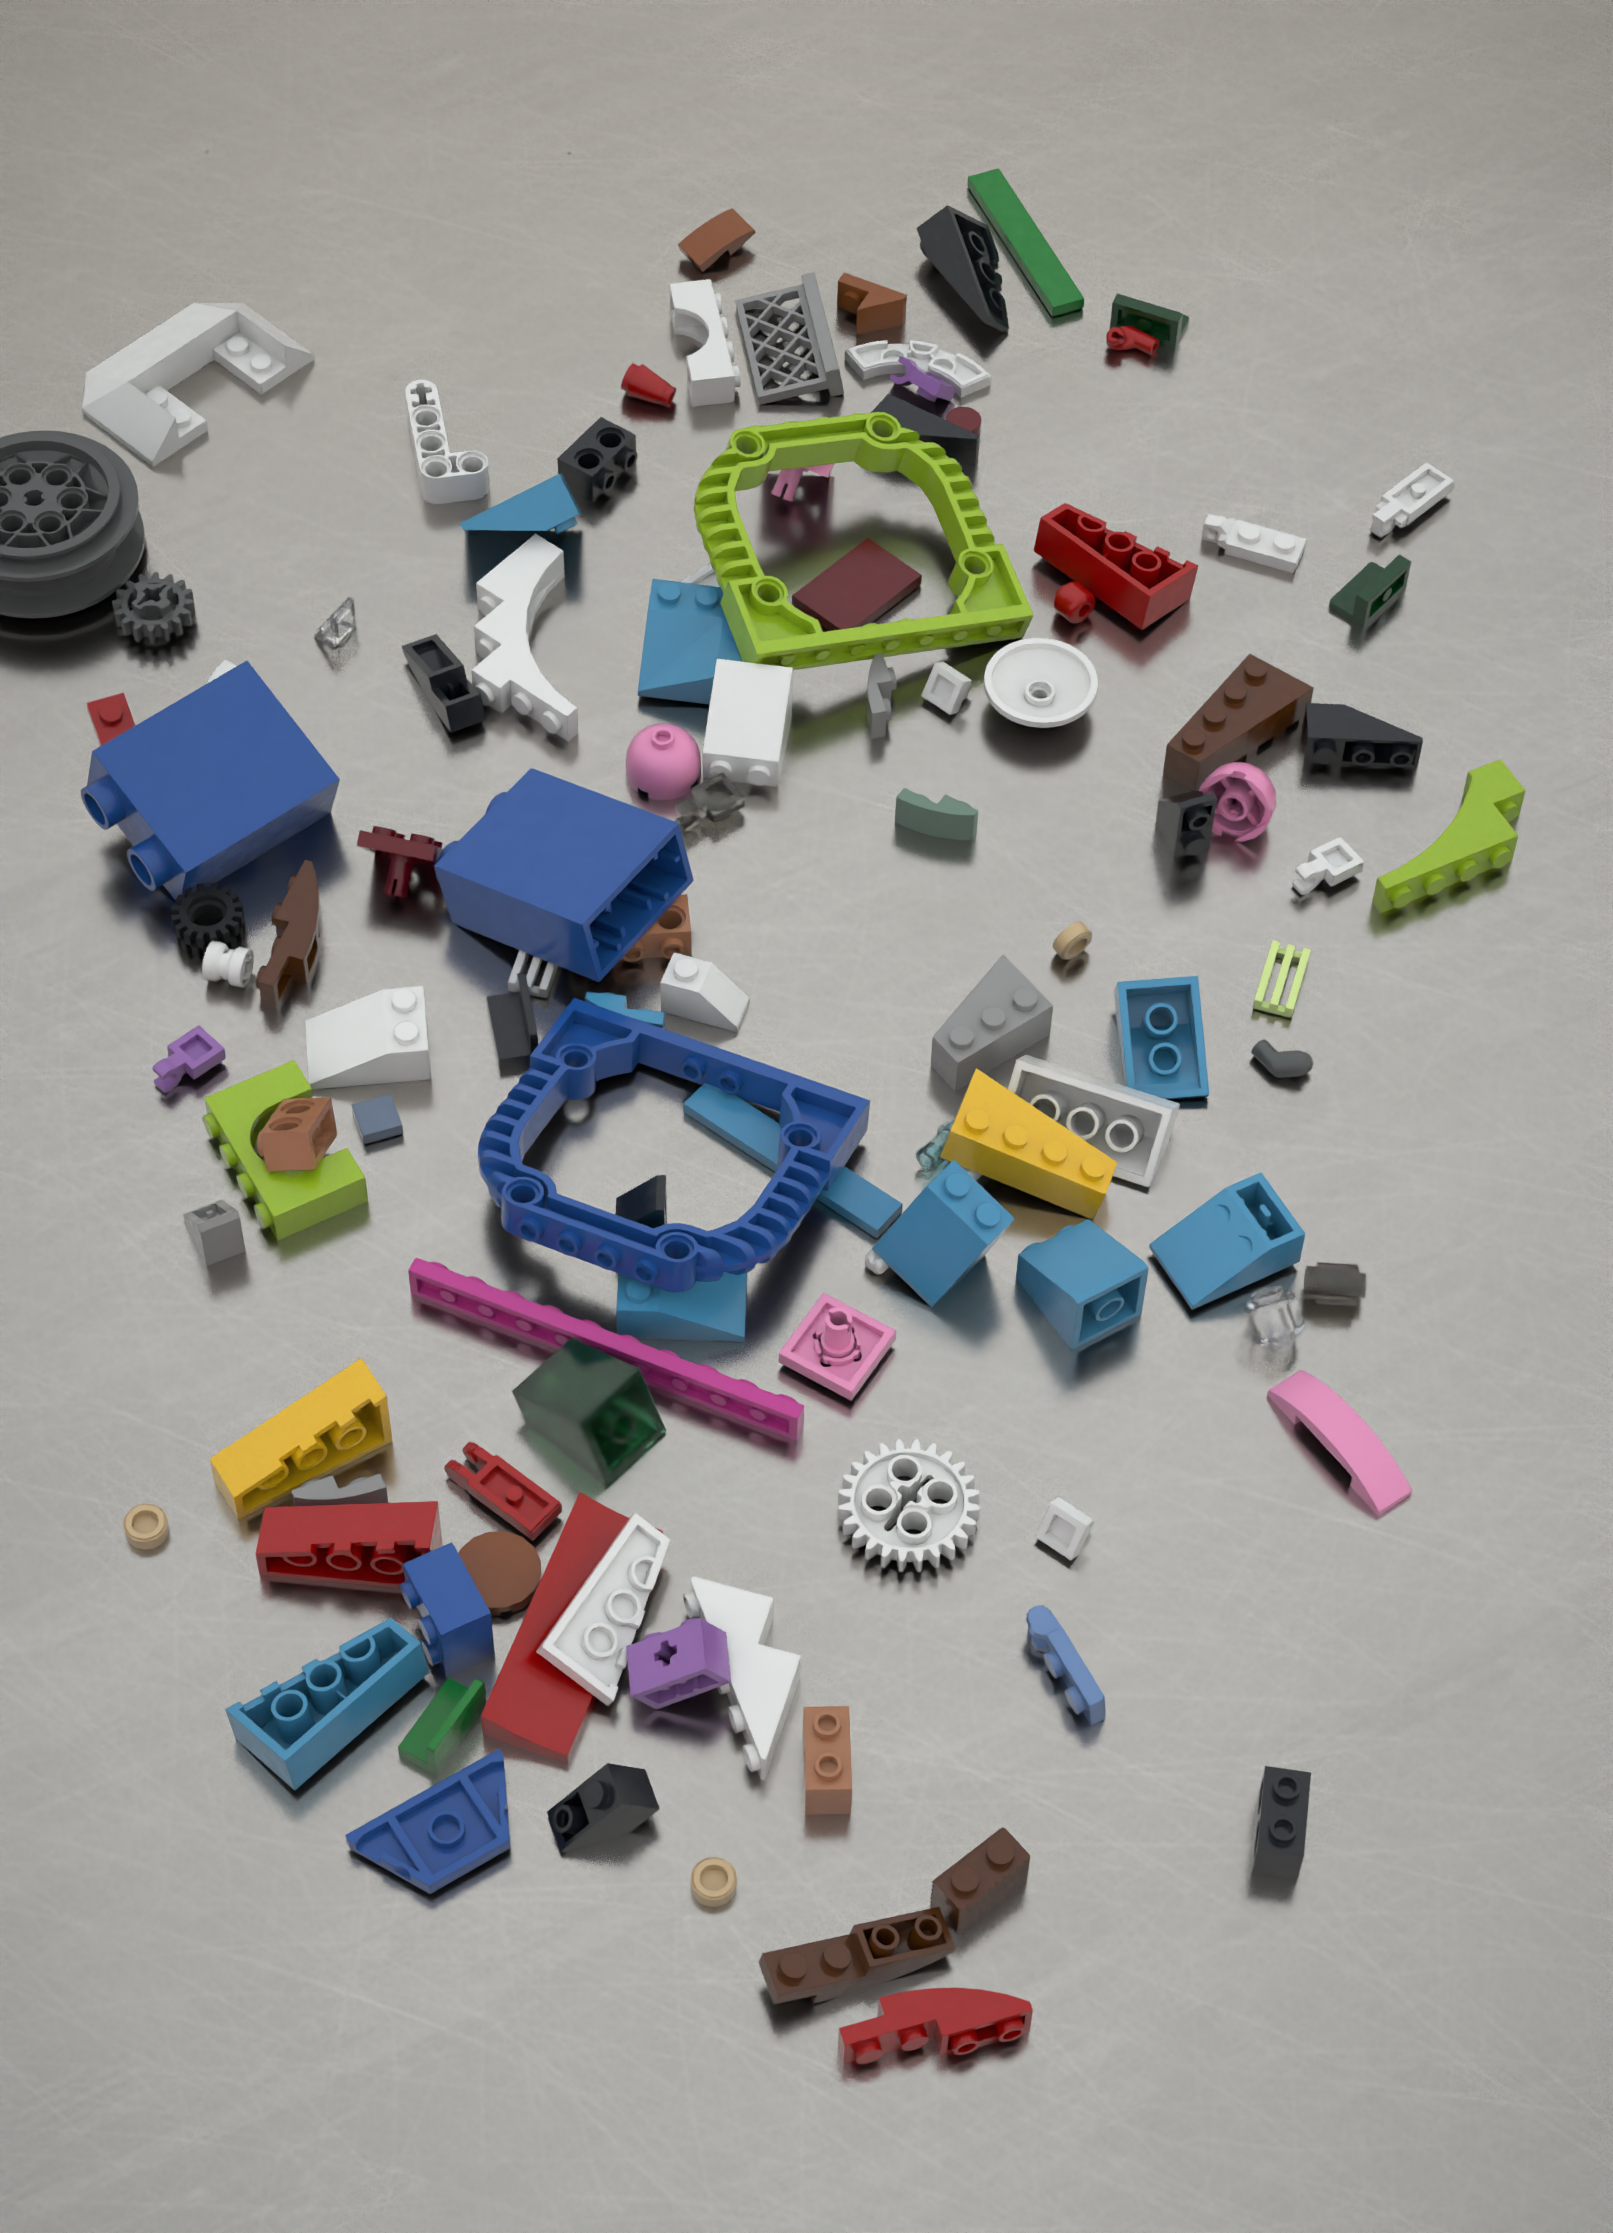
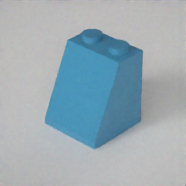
M953 1160L922 1190L875 1244L872 1250L932 1308L989 1252L1015 1218Z
M1087 1219L1077 1225H1068L1062 1228L1056 1236L1042 1243L1036 1242L1027 1246L1018 1254L1016 1279L1072 1351L1142 1314L1149 1267L1142 1259L1091 1220Z

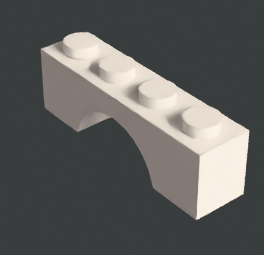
M711 279L669 284V306L675 334L691 337L703 345L697 352L686 356L687 386L692 407L735 402V387H740V373L738 365L732 366V362H734L732 341H726L725 339L728 338V325L726 317H720L719 315L722 314L720 293H714Z

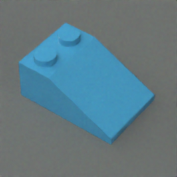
M558 474L460 523L463 530L550 531L555 529L556 533L560 534L578 525L575 518L582 515L563 475Z
M1198 976L1117 982L1114 989L1125 1086L1167 1100L1208 1097L1209 1084Z
M723 1272L721 1279L718 1281H696L695 1285L689 1290L675 1293L618 1274L617 1334L630 1335L636 1339L745 1342L747 1273L734 1275Z

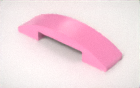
M1300 1370L1268 1390L1267 1395L1295 1425L1302 1421L1352 1476L1350 1486L1377 1516H1380L1412 1494L1408 1481L1380 1439L1352 1407L1326 1384L1311 1374Z

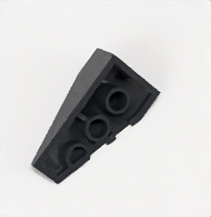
M947 205L916 228L921 240L920 249L983 323L1005 332L1009 329L1006 303L997 288L1002 284V276L998 272L995 273L994 265L999 262V256L989 227Z

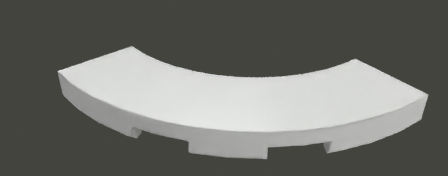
M888 340L858 345L845 350V360L863 380L885 374H906V366L898 361L899 357L913 360L924 371L932 373L957 388L955 393L961 398L991 385V375L973 360L960 353L953 355L939 350L936 344L910 340L909 344H888Z

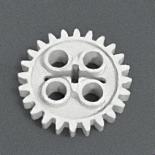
M897 1439L895 1450L892 1451L884 1443H880L879 1455L877 1457L867 1450L864 1451L863 1464L853 1461L851 1463V1475H843V1489L838 1492V1504H840L838 1519L843 1520V1534H853L852 1547L854 1549L866 1545L865 1559L869 1560L876 1554L881 1555V1567L883 1568L889 1564L891 1559L897 1561L899 1572H903L907 1562H913L917 1572H921L924 1560H929L935 1568H938L940 1554H943L950 1560L955 1559V1546L966 1549L967 1535H975L976 1520H979L980 1506L977 1505L979 1504L980 1492L974 1489V1475L964 1476V1461L951 1465L952 1452L950 1450L942 1456L936 1455V1443H932L926 1451L920 1450L919 1439L914 1440L911 1449H905L901 1439ZM907 1476L912 1479L908 1481H902L897 1479L896 1477ZM927 1479H931V1480H930L929 1482H927L924 1486H922V1484H923ZM943 1499L947 1503L937 1504L932 1502V1500ZM882 1506L886 1508V1510L875 1511L870 1507ZM894 1523L896 1524V1525L893 1527L892 1530L886 1531V1530H888ZM917 1529L922 1533L910 1534L906 1530Z

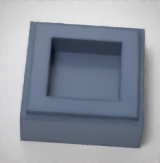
M391 1094L351 1104L352 1113L364 1144L403 1134V1126Z

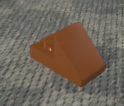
M845 272L838 280L837 307L857 314L856 334H867L902 326L905 323L906 294Z

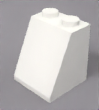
M717 659L702 752L703 778L748 783L758 786H779L792 720L793 668Z

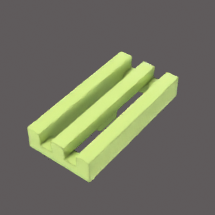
M1272 940L1254 999L1253 1009L1292 1018L1311 950L1303 948L1302 952L1295 951V946L1290 944L1287 945V949L1279 947L1280 942ZM1276 958L1283 959L1271 1001L1267 1002L1264 1001ZM1292 961L1299 964L1287 1004L1283 1006L1279 1005V1001Z

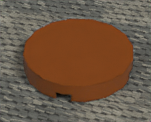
M507 1531L487 1532L472 1538L460 1549L458 1554L490 1610L491 1616L501 1615L500 1612L512 1610V1613L516 1612L532 1601L541 1580V1560L534 1546L522 1536Z

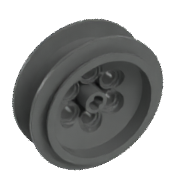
M29 431L0 438L1 615L17 618H48L74 613L110 596L135 571L142 557L145 545L144 525L138 510L139 496L137 484L124 460L107 446L85 436L61 431Z

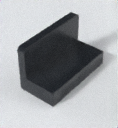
M525 973L517 974L518 992L486 996L499 1069L530 1065V1055L538 1046L537 1028Z

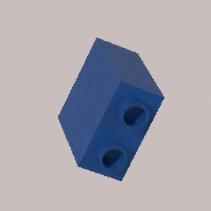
M245 661L93 750L87 786L81 789V798L92 819L102 829L107 830L117 824L131 842L133 847L127 850V857L134 873L142 884L152 891L164 885L175 900L179 894L186 898L184 890L191 887L193 892L198 891L197 884L204 883V888L207 889L211 883H217L331 813L340 779L250 663Z
M530 768L508 792L496 795L489 803L485 815L459 841H453L446 845L434 866L436 878L440 883L452 923L597 982L602 980L694 881L679 823Z

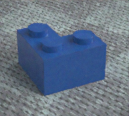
M451 1542L404 1563L405 1582L400 1584V1589L408 1607L412 1609L417 1606L422 1616L419 1619V1625L426 1640H423L421 1643L429 1663L432 1666L439 1664L445 1677L448 1678L495 1657L491 1612L453 1543Z

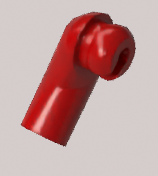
M1130 325L1113 327L1106 334L1107 345L1116 351L1137 348L1152 356L1157 351L1160 343L1158 339Z

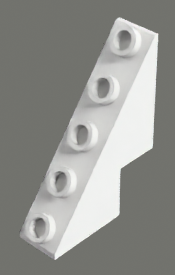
M692 1576L691 1592L683 1594L687 1614L690 1619H704L726 1632L731 1682L717 1687L720 1695L727 1693L732 1705L728 1707L729 1719L734 1732H742L747 1745L743 1746V1752L749 1770L751 1772L758 1771L761 1780H766L800 1680L801 1655L765 1646L773 1622L774 1598Z

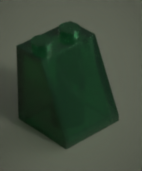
M574 1338L568 1340L512 1390L526 1423L606 1486L666 1432V1428L640 1369Z

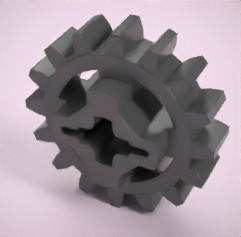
M158 572L153 573L152 579H146L143 574L138 575L139 582L134 583L127 580L125 582L126 590L117 589V600L112 601L117 627H122L125 636L134 632L135 641L137 642L142 640L144 636L149 637L150 644H154L156 638L161 636L167 642L170 641V633L174 632L181 636L183 634L182 625H192L191 616L196 615L192 590L186 589L184 580L174 583L172 574L167 575L164 579L159 578Z

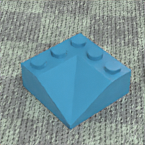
M652 579L637 696L710 705L717 659L743 662L720 604L723 597V591L720 587Z

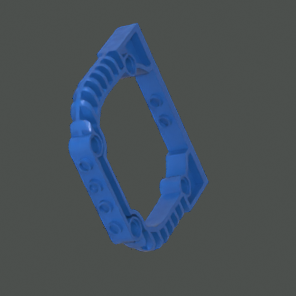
M574 998L530 1055V1068L523 1073L518 1084L508 1093L506 1100L500 1103L496 1113L486 1122L478 1144L479 1171L488 1186L491 1198L501 1208L502 1226L510 1234L597 1265L603 1269L630 1277L644 1284H649L669 1292H684L695 1285L696 1281L712 1282L720 1280L723 1272L734 1275L747 1273L753 1270L757 1263H767L776 1256L780 1249L788 1244L791 1236L800 1226L802 1219L808 1214L812 1204L821 1194L822 1189L826 1191L830 1189L867 1132L870 1100ZM638 1063L701 1085L707 1083L720 1088L727 1094H734L741 1099L780 1112L779 1125L782 1129L779 1138L778 1170L755 1204L737 1221L710 1231L682 1223H670L651 1228L557 1194L556 1184L548 1175L523 1165L522 1160L527 1150L567 1099L582 1100L594 1093L596 1081L618 1074L631 1073Z

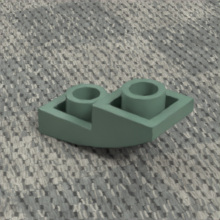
M903 788L896 797L895 823L934 837L972 841L977 835L978 810L972 808L966 802L958 801L946 794L936 804L924 795L916 794Z

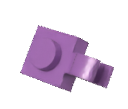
M899 357L898 361L906 366V374L903 377L891 374L890 379L894 383L902 386L915 384L919 387L916 393L933 402L936 401L937 397L951 401L957 388L932 373L919 368L913 360Z
M198 1025L167 1046L168 1058L160 1060L152 1067L153 1071L159 1076L154 1080V1084L166 1093L178 1085L185 1073L196 1079L226 1059L225 1048Z

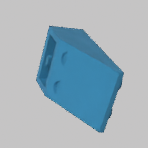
M1262 1172L1224 1188L1150 1243L1149 1248L1193 1310L1300 1262L1305 1232Z

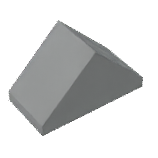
M223 1200L183 1214L185 1223L206 1266L246 1251L239 1213L237 1209Z

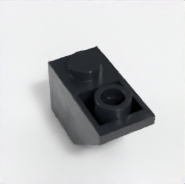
M1194 790L1158 801L1155 826L1173 859L1186 855H1196L1209 849L1217 801L1214 793Z
M607 1763L547 1811L560 1852L568 1853L628 1834L660 1808L645 1769Z

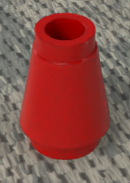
M632 363L621 383V389L627 392L628 397L669 407L676 394L675 387L671 386L644 364L638 366Z

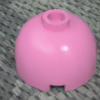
M654 724L642 729L634 736L626 752V778L631 788L637 792L638 788L648 792V798L654 800H673L688 794L691 791V785L696 780L699 782L701 778V754L694 738L683 728L672 724Z
M1232 762L1221 765L1205 779L1199 791L1214 793L1217 798L1212 832L1221 836L1222 830L1235 834L1238 837L1234 841L1243 842L1260 835L1270 823L1277 805L1276 791L1269 776L1260 768L1250 763Z

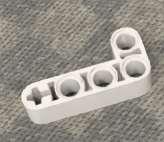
M419 379L412 381L405 388L407 419L423 498L432 504H445L483 498L490 491L489 464L486 455L479 451L450 453L436 385L428 380Z

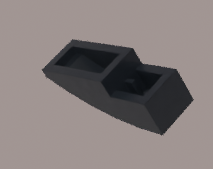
M437 634L402 646L403 653L419 685L450 732L486 720L481 694L466 678L464 665Z

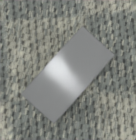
M882 653L875 654L868 675L866 711L871 739L886 736V721L892 719L891 690H896L897 688L894 669L892 667L887 668Z
M380 1473L369 1478H357L340 1489L333 1475L323 1479L309 1480L299 1488L291 1490L294 1506L388 1503L387 1488Z

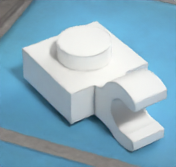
M1340 836L1310 851L1308 862L1301 864L1295 869V872L1301 878L1293 881L1292 886L1301 895L1311 892L1323 879L1332 887L1362 872L1364 861Z

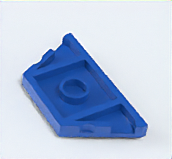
M500 1748L346 1834L345 1838L348 1847L429 1894L510 1849L503 1752Z

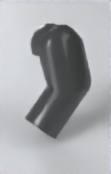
M1265 1039L1255 1044L1251 1051L1252 1055L1277 1078L1302 1076L1311 1071L1313 1067V1059L1307 1052L1299 1050L1278 1052Z

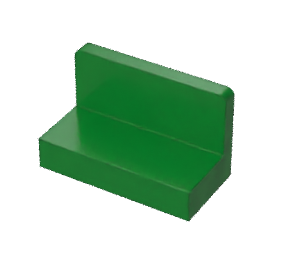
M448 1677L398 1746L399 1756L438 1776L481 1716L487 1703L485 1682L476 1678L471 1686L467 1688Z

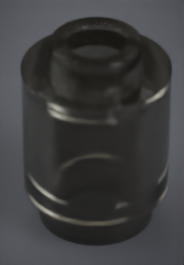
M1317 1262L1316 1266H1306L1304 1274V1299L1314 1300L1315 1304L1356 1306L1358 1298H1365L1366 1273H1359L1358 1264Z

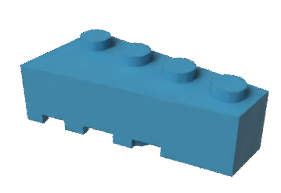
M392 1618L340 1645V1652L322 1661H318L316 1658L302 1666L303 1672L280 1685L275 1681L260 1690L261 1695L250 1702L242 1705L239 1701L225 1709L235 1738L294 1790L301 1786L429 1673L421 1642Z

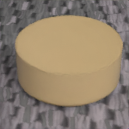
M1076 922L1058 935L1053 943V949L1062 959H1071L1080 954L1092 940V932L1083 922Z
M154 1504L137 1505L129 1510L124 1517L123 1528L125 1537L129 1544L135 1548L142 1550L156 1548L168 1536L169 1525L167 1516L160 1507Z
M710 1857L701 1860L695 1865L691 1873V1891L699 1903L709 1907H719L725 1905L734 1897L737 1890V1874L734 1867L728 1861L718 1857Z

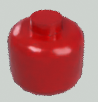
M1072 581L1058 588L1053 606L1056 612L1065 620L1076 624L1084 621L1092 613L1096 600L1094 595L1079 582Z

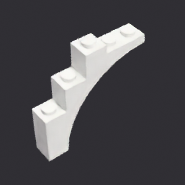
M534 534L476 583L478 609L485 617L474 625L475 650L484 660L471 670L472 685L481 694L483 705H489L501 714L512 705L520 714L528 715L542 724L548 732L556 733L569 742L578 734L577 707L559 694L542 675L531 654L528 642L529 632L537 610L547 594L565 577L564 553L560 548Z

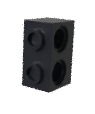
M600 417L557 458L558 474L563 475L570 491L591 502H595L604 492H608L613 487L615 481L625 471L631 470L635 465L638 456L636 452V435Z
M1265 1766L1259 1789L1251 1874L1298 1880L1305 1850L1311 1772Z

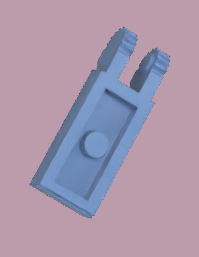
M1039 1604L1038 1606H1033L1027 1613L1026 1622L1028 1623L1027 1632L1029 1640H1031L1035 1650L1045 1652L1043 1655L1044 1660L1053 1677L1058 1678L1061 1676L1068 1687L1065 1690V1694L1076 1714L1083 1712L1091 1726L1104 1720L1106 1716L1105 1696L1068 1635L1048 1607H1044V1605L1039 1606Z

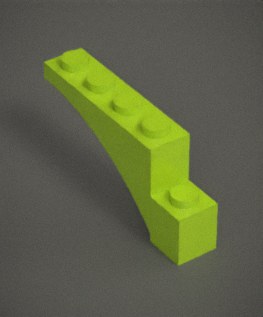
M1501 759L1468 771L1462 796L1464 798L1463 805L1452 823L1434 843L1406 864L1377 878L1372 903L1379 913L1393 908H1402L1415 899L1425 895L1437 894L1447 886L1460 881H1469L1477 874L1492 868H1501L1512 861L1518 834L1508 822L1520 815L1526 790Z

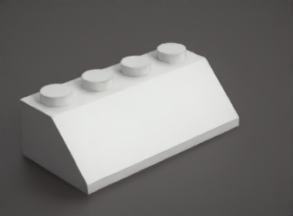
M1024 1055L1016 1060L1008 1090L1118 1162L1113 1176L1146 1187L1151 1186L1169 1143L1179 1110V1103L1029 1055Z

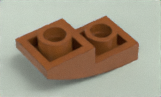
M731 208L705 222L677 245L680 251L701 272H704L723 253L727 252L731 256L756 232Z

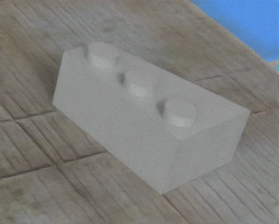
M1002 955L933 1035L931 1067L955 1092L970 1083L976 1068L986 1074L1049 1036L1053 1005Z

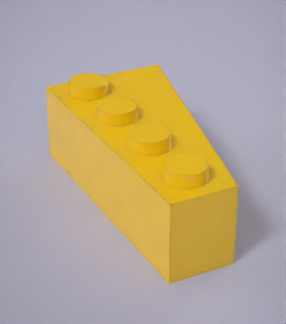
M977 1068L940 1155V1158L950 1162L955 1160L962 1167L1092 1220L1106 1195L1118 1163Z
M360 1358L210 1458L214 1482L237 1519L239 1520L289 1495L291 1490L299 1488L309 1480L320 1479L392 1442L387 1395L363 1359Z

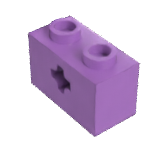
M693 1618L685 1620L681 1623L680 1627L664 1633L648 1634L642 1641L626 1646L631 1697L656 1710L731 1682L726 1632L704 1619Z

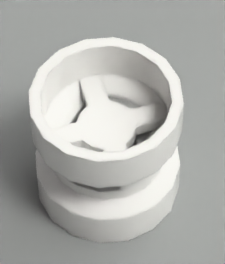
M211 941L203 959V979L218 982L223 978L228 980L232 986L244 988L249 982L253 969V950L243 947L229 950L225 943Z

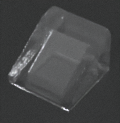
M348 597L313 634L314 637L332 647L337 646L356 626L354 599Z

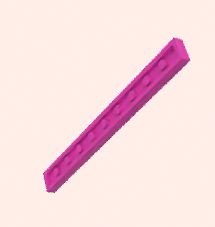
M415 1258L408 1269L410 1291L413 1295L791 1440L797 1441L804 1428V1405L788 1395H776L765 1391L748 1380H737L723 1375L709 1365H697L681 1359L672 1351L658 1350L647 1346L630 1335H618L603 1329L593 1321H582L566 1315L554 1306H542L525 1299L517 1292L503 1291L487 1285L478 1277H466L450 1271L446 1266L438 1262L429 1263Z

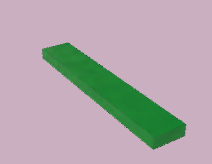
M997 168L968 176V188L1051 316L1084 308V297L1000 169Z

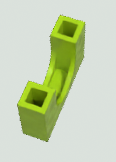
M295 1060L204 1097L207 1114L202 1116L204 1126L210 1138L218 1137L222 1144L219 1146L225 1164L228 1168L235 1166L239 1173L236 1177L245 1198L252 1196L257 1204L254 1205V1210L263 1228L270 1227L277 1240L368 1202L366 1178L348 1148L322 1158L315 1170L266 1171L265 1161L256 1154L258 1134L262 1131L283 1099L313 1098L312 1088Z

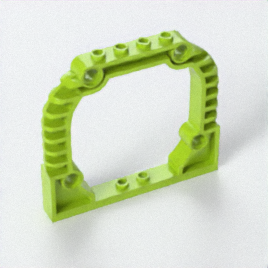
M885 412L854 413L848 416L820 417L815 420L786 421L781 424L752 425L747 428L737 429L731 434L726 451L712 462L698 484L694 498L696 527L701 534L704 549L709 555L711 567L716 573L718 585L723 591L720 604L743 662L791 667L793 670L869 660L873 659L875 654L880 653L883 654V657L1023 638L1034 615L1004 544H995L993 532L988 528L987 518L980 509L979 499L972 490L970 479L963 474L961 465L957 460L947 457L945 449L934 442L925 443L920 441V434L918 432L902 428L895 417ZM851 461L871 472L885 473L898 471L922 489L932 504L956 563L949 577L948 584L950 590L958 599L955 601L949 615L913 620L904 618L897 622L884 624L869 623L862 627L823 632L817 619L803 613L786 601L788 591L782 581L773 576L764 575L740 517L735 491L758 487L766 480L767 474L770 471Z

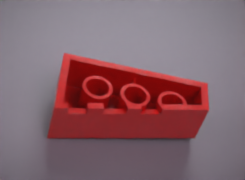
M1067 503L1060 505L1040 518L1034 552L1074 581L1081 583L1093 595L1141 630L1190 599L1198 565L1188 560L1184 564L1169 558L1171 552L1158 546L1153 551L1136 543L1137 536L1126 531L1113 532L1106 528L1107 522Z
M438 1501L265 1507L255 1553L259 1575L400 1589V1584L405 1582L403 1564L443 1546Z

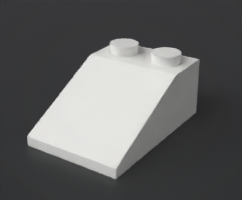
M423 986L382 989L305 1020L308 1082L312 1090L431 1079Z

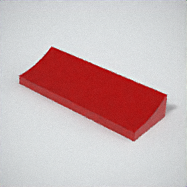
M582 1492L578 1494L481 1714L484 1737L567 1764L596 1697L536 1651L629 1520L628 1517L602 1505Z

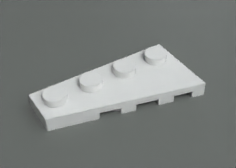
M636 1513L629 1518L536 1651L607 1706L615 1699L618 1690L617 1684L622 1670L628 1662L626 1646L632 1645L636 1630L641 1625L649 1593L654 1588L670 1542L668 1537Z

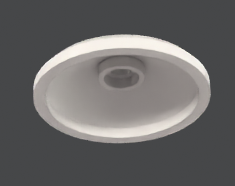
M1029 638L1006 645L990 659L984 675V690L991 705L1009 720L1037 728L1057 727L1077 720L1091 708L1098 689L1097 673L1087 656L1067 643L1048 638Z

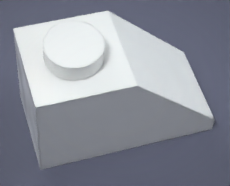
M675 952L660 982L661 1012L734 1032L738 1031L750 1003V997L712 962Z

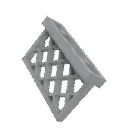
M815 272L801 275L803 282L801 285L735 300L760 405L828 388L831 397L844 394L840 370ZM799 298V302L792 310L781 306L784 301ZM755 308L764 309L758 318L745 314L747 310ZM773 314L784 317L778 326L767 322ZM793 322L804 325L798 334L787 330ZM759 330L770 333L764 342L753 339ZM779 338L790 341L784 350L773 347ZM799 346L810 349L804 358L793 355ZM765 354L776 358L769 367L758 363ZM785 362L796 366L790 375L778 371ZM805 370L819 376V378L807 381L798 379ZM771 378L783 382L778 388L763 390V387Z

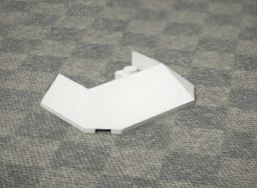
M193 303L86 372L82 412L154 467L208 431L206 420L169 393V389L215 360L262 395L313 361L314 354L244 303Z

